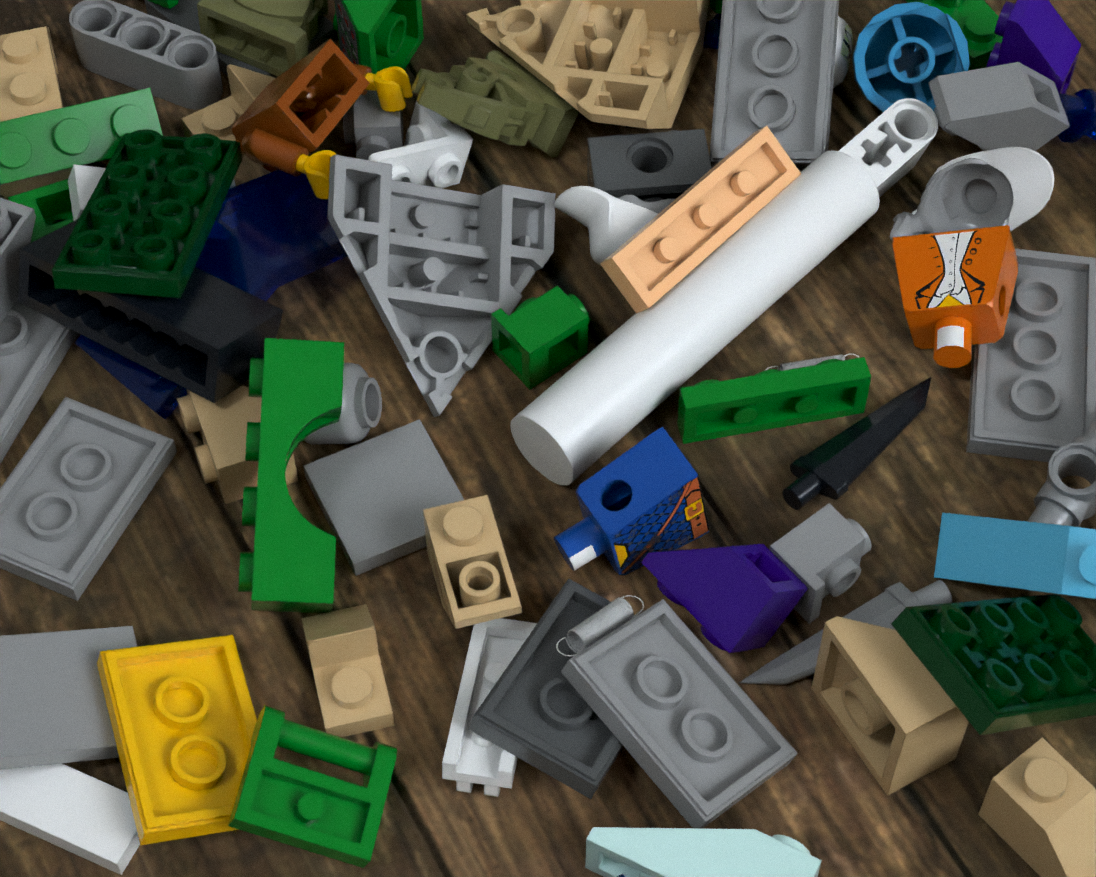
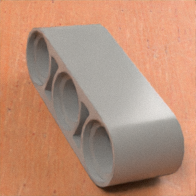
M83 0L72 8L69 14V23L79 61L85 69L137 90L151 88L153 96L188 109H203L220 100L223 94V84L216 46L207 36L112 0Z

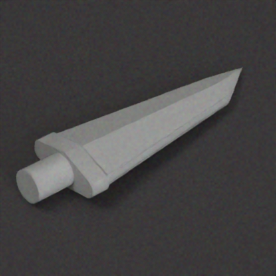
M942 580L931 583L915 592H911L901 582L885 588L883 593L848 613L843 618L895 630L891 623L906 607L952 603V596ZM823 629L770 661L739 683L786 685L813 675Z

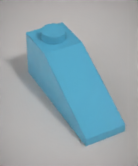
M942 512L934 578L1096 600V529Z

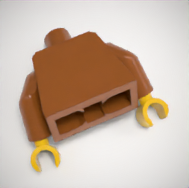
M329 39L268 84L234 123L232 132L236 141L241 143V151L251 161L262 165L264 169L270 172L278 169L295 177L304 173L315 196L320 199H328L330 157L336 153L331 150L318 151L309 156V153L320 146L358 97L366 95L369 90L377 91L382 110L387 112L403 110L406 107L405 98L413 96L409 77L406 71L398 66L388 67L373 74L371 67L352 63L338 46Z

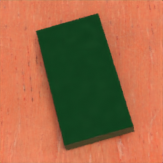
M149 129L124 134L52 268L55 288L181 298L242 162L241 143L220 140L217 136L207 133L196 134L189 138L161 136L157 131Z
M1048 594L906 607L891 623L979 735L1096 715V644L1080 626L1083 620L1079 611L1068 600L1059 595Z

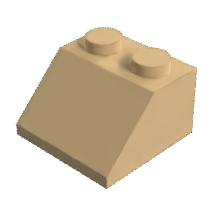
M839 616L825 622L811 688L888 796L956 759L969 721L899 633L893 629Z

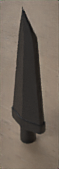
M931 377L900 394L810 453L800 456L791 463L790 471L797 479L782 491L786 503L791 508L800 510L818 494L837 500L846 493L848 487L925 409Z

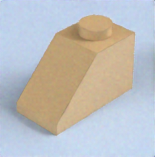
M1042 737L992 778L978 815L1040 877H1096V789Z

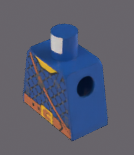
M661 427L579 485L575 492L583 520L553 538L563 558L573 571L604 554L617 574L627 575L644 566L641 562L648 553L676 550L709 532L699 476L666 430Z

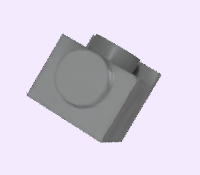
M369 90L366 95H360L343 116L345 144H356V158L368 160V157L373 153L404 146L403 110L395 112L382 110L377 91Z
M830 503L770 545V551L808 587V590L794 609L809 624L819 617L822 599L830 593L833 597H837L855 583L861 574V568L859 567L861 557L872 548L870 538L864 528L853 519H845Z

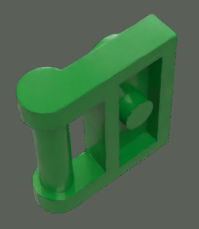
M264 705L253 731L250 752L228 826L364 868L371 861L396 762L397 748L380 742H375L373 747L298 724L286 720L284 711ZM280 747L362 773L363 786L275 759L276 748Z

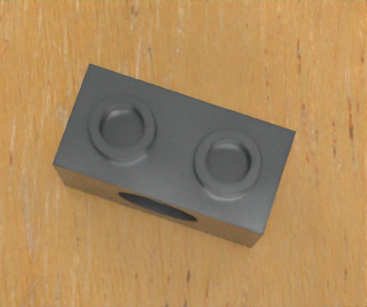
M704 129L671 130L667 132L629 135L617 134L588 138V186L598 188L618 199L627 194L634 195L648 202L676 199L712 169Z

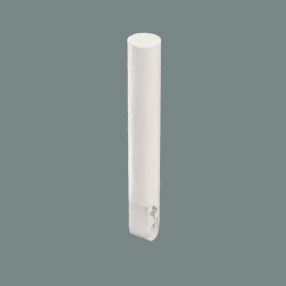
M905 98L898 100L839 151L831 150L821 154L800 172L801 175L655 304L649 309L635 313L511 420V433L516 445L527 461L550 481L559 485L571 484L877 212L880 203L879 198L917 164L938 131V119L934 111L927 104L917 99Z

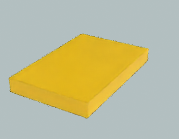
M233 635L100 651L97 667L140 846L239 830L229 827L228 824L250 752L251 739L257 718Z

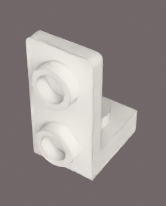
M416 100L410 125L406 133L405 146L373 153L368 157V160L392 164V180L446 188L460 183L473 138L464 128L450 122L435 111L418 104Z

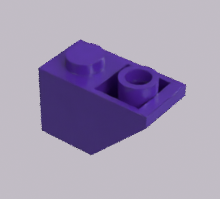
M1017 0L1016 3L1006 1L994 34L1003 37L1002 43L996 42L986 67L1020 62L1054 81L1062 102L1072 80L1081 43L1049 0Z
M764 544L651 552L641 562L658 579L657 586L662 594L674 603L684 606L701 624L700 629L704 637L714 646L729 653L764 648L808 590V587Z

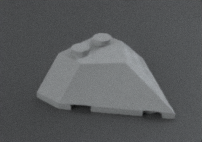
M335 154L330 157L328 220L434 417L440 416L452 399L450 394L466 371L471 370L491 343V314L501 308L509 316L523 297L521 292L537 270L544 267L553 254L555 232L554 203L556 193L502 184L482 195L396 181L392 180V164Z

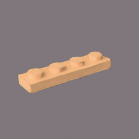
M765 126L744 140L601 262L600 265L636 313L649 309L799 177L801 173L769 127Z

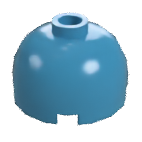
M920 2L895 4L872 17L858 35L852 56L854 79L865 99L881 112L887 110L896 101L905 98L920 100L934 111L936 105L929 82L936 76L968 71L970 65L968 42L957 21L938 8Z

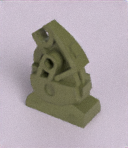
M201 0L197 3L200 33L213 41L216 51L276 76H280L308 55V45L319 31L318 16L327 15L329 10L328 0Z
M498 50L487 53L485 59L468 57L465 65H454L449 73H436L420 68L411 88L413 93L418 94L416 99L418 104L435 111L464 129L494 140H500L509 145L525 146L528 140L531 142V146L543 150L551 157H558L579 113L578 110L532 73Z

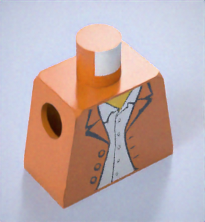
M1009 225L893 237L892 245L903 308L915 347L920 349L934 348L933 358L937 364L946 368H960L971 361L972 345L996 343L1003 338L1018 275V260Z

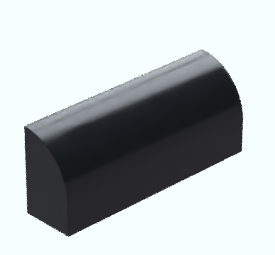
M79 219L20 248L18 302L213 403L239 388L249 379L251 358H264L265 338H276L280 327L282 309L197 267H194L181 298L56 289L52 268Z

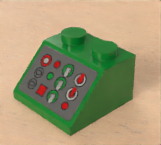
M334 0L335 15L333 27L338 32L340 50L352 63L371 67L373 74L393 66H398L405 70L424 40L421 0Z

